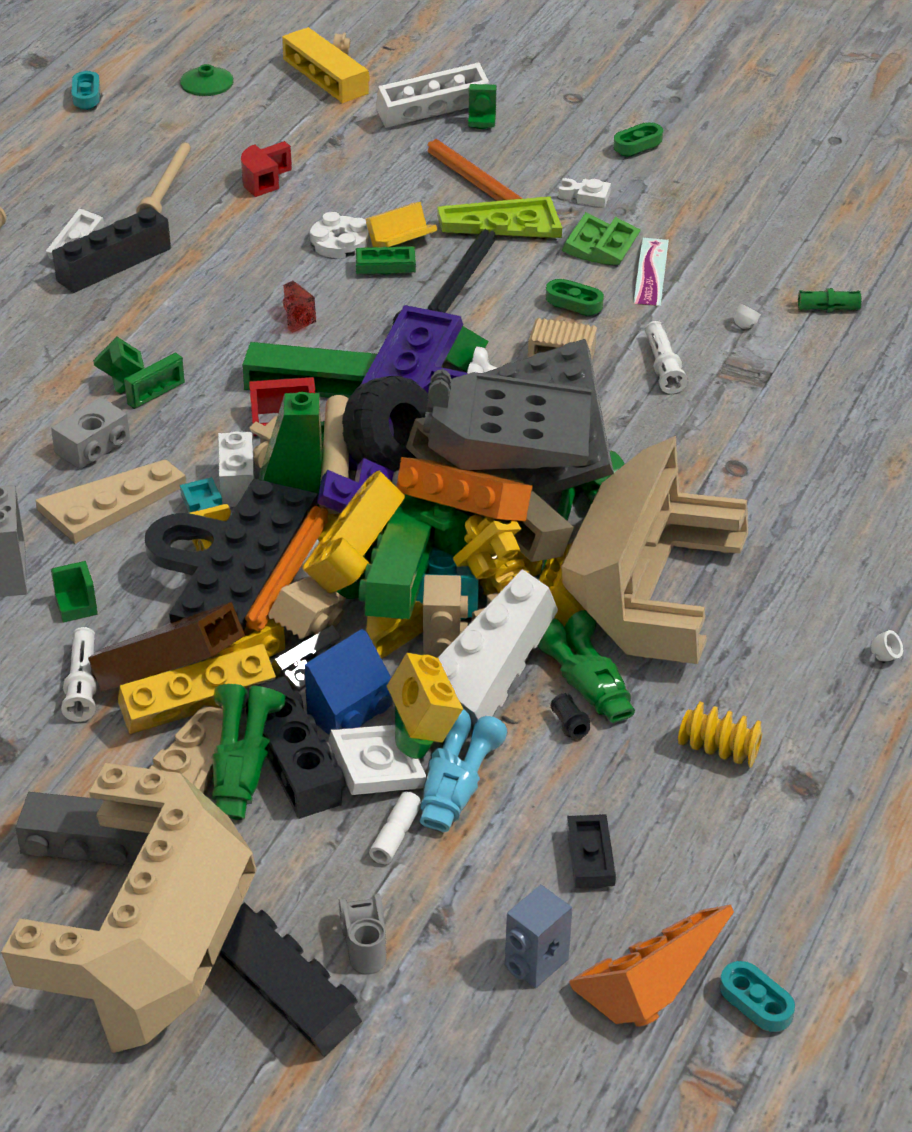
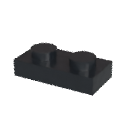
M607 814L567 816V833L575 888L615 886L616 872Z

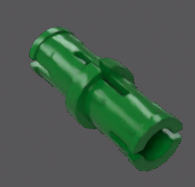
M826 288L825 291L800 290L798 292L799 310L819 309L826 310V312L840 309L860 310L862 303L861 291H834L833 288Z

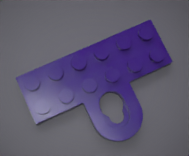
M404 305L361 384L386 376H402L417 382L420 387L429 393L431 376L437 370H446L450 374L451 379L468 374L441 367L464 325L461 316ZM389 417V429L392 436H394L393 423ZM349 455V469L357 471L358 464Z

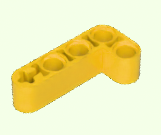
M380 470L373 473L353 496L306 560L302 569L329 594L355 582L364 573L367 564H369L363 557L400 506L405 495Z

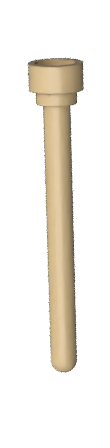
M184 142L179 146L152 195L141 200L136 213L142 209L152 207L161 214L162 206L160 202L190 152L191 147L188 143Z

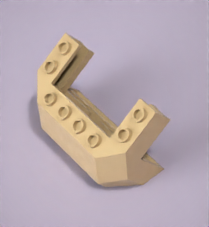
M676 436L648 447L602 482L561 566L563 585L626 655L698 664L707 642L706 635L699 634L705 621V607L653 601L650 599L673 546L741 554L749 533L747 500L679 493Z
M105 763L89 791L91 798L104 800L96 814L99 825L149 833L104 923L99 931L20 918L1 953L14 986L93 999L112 1053L146 1045L198 1000L256 874L257 868L251 849L229 816L181 773Z

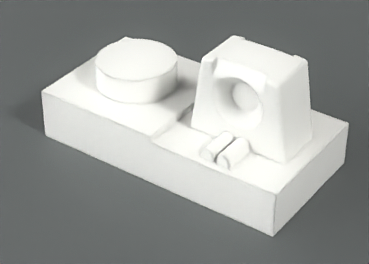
M79 208L46 250L49 258L53 259L52 250L63 246L67 242L84 237L92 231L102 229L106 224L103 217Z

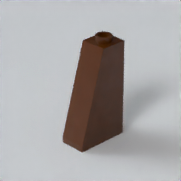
M231 601L107 646L89 656L88 660L91 665L92 675L97 680L101 692L126 683L211 658L244 637L245 634Z

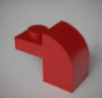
M286 141L263 149L254 144L243 151L241 155L242 182L244 188L250 194L257 197L279 189V174L292 170L291 146Z

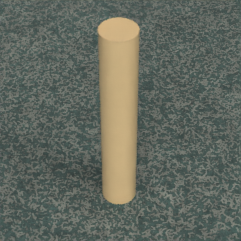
M334 395L326 401L321 479L327 470L346 478L349 475L350 454L342 434V419L348 398L343 395ZM320 505L321 509L326 508L329 514L339 513L323 505Z

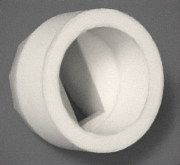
M739 303L734 313V321L741 329H750L757 323L761 314Z
M889 630L877 635L872 640L871 652L876 654V658L880 661H892L902 656L903 645L900 637L894 631Z

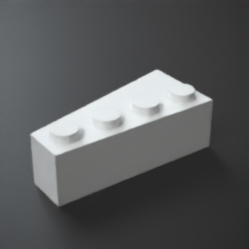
M523 569L438 657L463 709L470 715L471 724L474 726L480 717H492L497 707H502L508 697L507 690L514 678L521 675L526 666L524 661L531 649L537 647L558 611L549 587Z

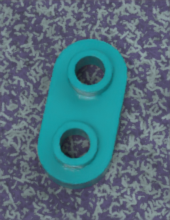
M82 71L72 77L71 93L75 106L82 110H90L100 102V79L96 72Z
M735 961L724 967L721 973L720 992L728 1002L766 1031L779 1032L791 1025L795 1012V1001L785 989L752 963ZM737 987H744L745 990H739Z

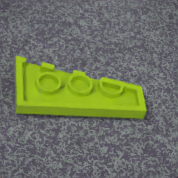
M551 196L437 206V217L442 232L479 234L483 229H487L488 231L493 230L495 235L562 238V226Z

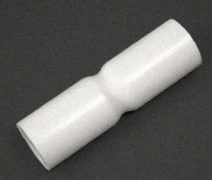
M403 792L387 819V823L382 827L369 850L371 858L377 863L389 864L405 836V832L408 831L420 810L422 801L414 793Z

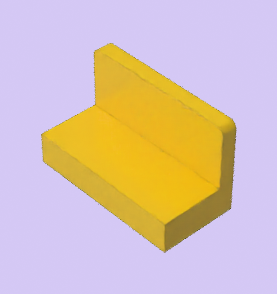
M414 202L365 218L373 247H391L437 231L436 225L426 224L421 202Z

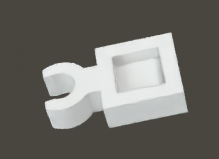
M564 178L562 179V186H559L558 198L563 200L574 198L577 199V204L605 208L611 191V183L602 182L598 179H583L582 183H577L573 179Z

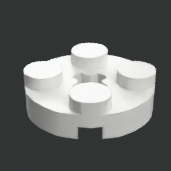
M327 212L323 215L322 220H319L311 227V246L314 245L315 251L322 256L336 259L346 258V253L355 251V248H367L369 232L366 221L363 218L340 216L336 212Z

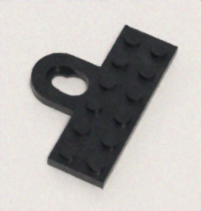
M253 479L227 522L190 513L171 514L153 522L145 533V548L148 558L161 568L193 575L169 613L170 623L232 601L244 631L247 622L245 616L312 507L318 505V493ZM205 539L212 543L208 549L198 552L171 547V544L177 540Z

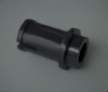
M562 693L554 697L550 708L561 721L564 734L573 739H580L586 736L590 731V718L587 713L579 710L570 694Z

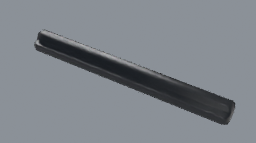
M483 229L429 304L428 310L447 312L494 244L495 232L493 230Z

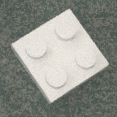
M395 725L331 730L328 742L338 765L343 771L351 795L424 788L427 776L419 759L405 755L395 744Z

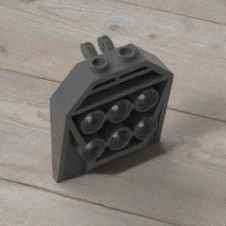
M437 370L431 376L423 432L430 433L429 448L463 470L587 466L592 389L472 372L451 379L450 374L446 370Z

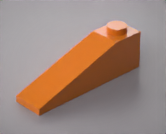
M731 905L702 909L661 931L662 936L638 942L628 947L630 954L614 961L611 958H606L571 979L569 981L570 986L615 1024L634 1022L636 1027L652 1023L659 1018L658 1011L673 1002L734 913Z

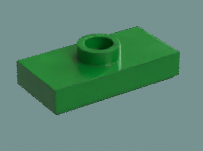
M415 247L355 248L356 274L380 273L388 275L391 273L416 272Z
M175 352L126 377L124 381L127 404L135 409L185 383L183 358Z

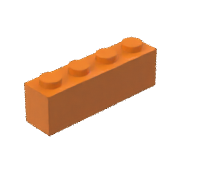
M401 457L396 485L406 495L495 519L526 521L532 491L531 485L472 470L459 469L456 466L432 460Z

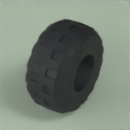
M402 376L376 378L361 384L355 389L354 393L349 397L343 413L342 434L348 448L347 450L357 464L365 458L396 472L400 468L401 457L418 459L406 448L415 419L425 418L429 398L425 389L412 379ZM389 417L393 423L394 436H392L389 429Z

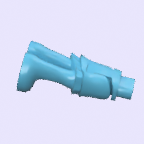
M464 709L462 710L444 739L443 747L437 748L431 754L432 759L429 761V772L423 792L424 798L420 805L423 811L420 823L423 826L447 832L452 822L459 820L461 811L467 805L470 797L477 791V783L480 780L477 772L483 759L489 752L500 747L507 737V728L501 720L491 716L480 717L477 720L468 752L464 761H461L458 755L471 729L470 715Z

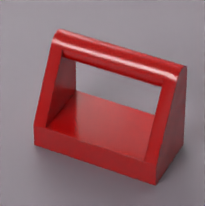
M314 377L250 381L252 424L255 422L259 423L258 414L279 413L285 393H315Z

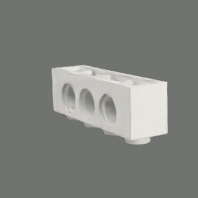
M478 62L378 86L376 109L385 128L469 108V84H489V81Z

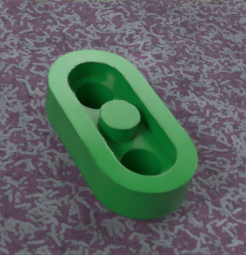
M647 122L622 130L614 135L613 148L625 157L654 148L663 141V128L656 123Z
M554 279L546 285L545 298L547 302L555 307L565 308L585 316H592L603 309L604 294L597 288L567 279Z

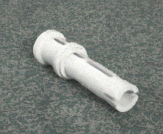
M660 321L650 322L645 328V333L656 359L653 366L655 373L660 377V388L668 394L679 393L687 386L688 382L686 373L681 370L682 361L672 351L665 326L661 325Z
M79 627L72 634L70 674L64 679L63 683L66 698L62 701V714L67 719L76 722L91 719L96 710L95 701L92 698L97 690V682L92 676L91 665L88 657L94 654L96 637L95 632L87 627ZM78 701L82 702L81 711H77Z

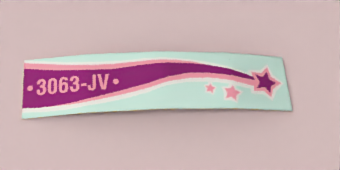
M642 239L634 304L661 306L669 240Z

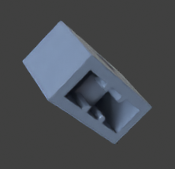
M541 884L509 910L506 918L505 966H507L513 976L518 979H524L535 989L569 960L572 906Z

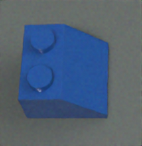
M363 629L304 664L307 715L311 714L316 725L329 736L331 730L359 728L362 724L376 715L384 713L393 705V699L387 688V684L392 677L368 633Z

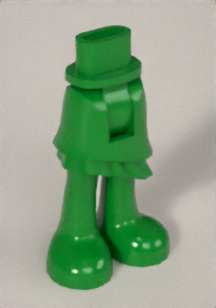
M581 610L574 613L568 619L565 627L558 619L553 618L537 647L545 654L553 657L562 666L560 668L562 677L566 678L567 683L576 688L584 699L595 707V711L598 714L606 715L611 723L632 717L635 714V709L630 703L631 694L626 689L625 683L618 672L617 665L612 662L611 658L601 656L590 640L596 629L594 618L586 610Z
M223 684L215 687L214 700L217 705L223 708L220 745L216 746L214 749L215 754H212L214 787L212 798L216 801V806L229 816L230 819H245L246 807L248 804H252V796L258 786L263 762L268 754L265 747L270 740L263 737L268 713L279 712L285 705L286 697L283 693L262 686H251L249 689L246 731L244 740L238 741L242 709L247 702L248 691L239 684Z

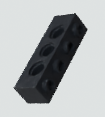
M286 677L255 685L274 689L283 693L286 697L285 705L279 712L268 713L263 737L270 740L265 747V750L268 752L266 757L298 819L341 806V789L346 787L343 771L339 765L334 766L331 762L329 746L325 739L320 740L318 738L315 720L311 714H305L303 700L298 689L292 690ZM249 687V688H246V690L248 691V698H249V689H250V687ZM248 698L244 707L246 718L248 717Z

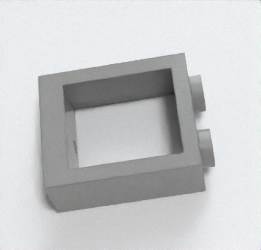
M15 485L0 486V597L27 595L26 546Z

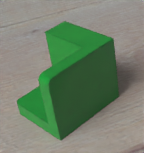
M463 326L444 362H449L467 373L469 364L473 361L476 346L485 349L489 341Z
M116 337L93 360L95 367L112 377L114 389L119 394L126 390L124 379L145 368L141 351L119 337Z
M86 561L52 568L51 575L55 600L62 622L98 615L94 584Z

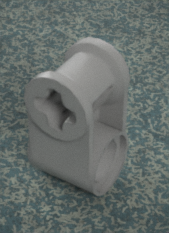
M380 893L373 894L372 899L347 902L345 898L339 899L341 928L346 939L349 962L352 968L363 974L378 972L386 964V929Z

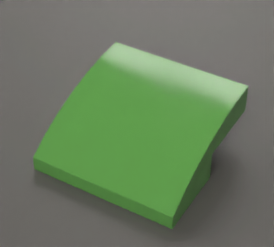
M585 212L566 240L562 251L574 257L599 264L620 265L641 230L617 217L613 219L611 224H608Z

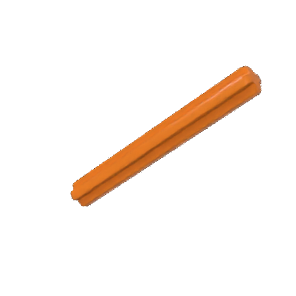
M434 139L432 142H428L427 145L429 147L427 151L429 154L496 201L523 199L440 140Z
M312 507L245 616L247 628L255 629L256 631L264 629L269 620L268 614L280 590L286 587V585L291 584L327 524L329 518L326 508Z

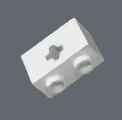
M252 432L218 433L220 491L223 504H228L229 507L237 506L250 483L255 479Z

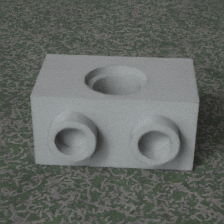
M102 397L51 427L54 452L80 470L130 440L127 413Z

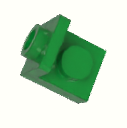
M469 84V127H476L478 129L495 127L497 85Z
M437 504L433 509L421 512V521L435 527L434 547L455 556L468 544L464 540V536L467 534L465 522L469 519V515L454 507Z

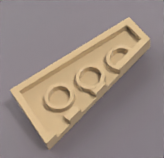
M164 459L35 499L36 508L76 544L179 490L180 485L186 484V476L168 460Z

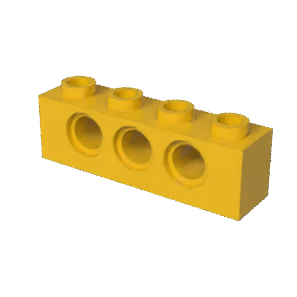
M260 644L120 685L118 703L130 735L193 716L203 705L220 708L214 700V690L219 685L239 684L249 688L275 680L276 676L265 646Z

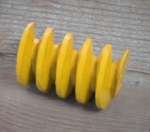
M699 701L694 710L688 709L683 717L678 733V744L685 745L690 739L691 749L698 750L704 744L706 754L710 755L714 754L719 748L720 758L728 759L733 753L734 762L737 764H742L748 757L749 768H752L757 758L763 735L761 721L757 720L752 728L749 729L747 728V716L743 715L737 724H734L732 711H728L722 719H719L718 707L713 706L708 715L704 714V702Z

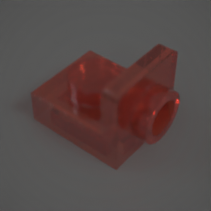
M294 280L284 284L283 306L287 312L288 330L294 333L316 322L315 297Z

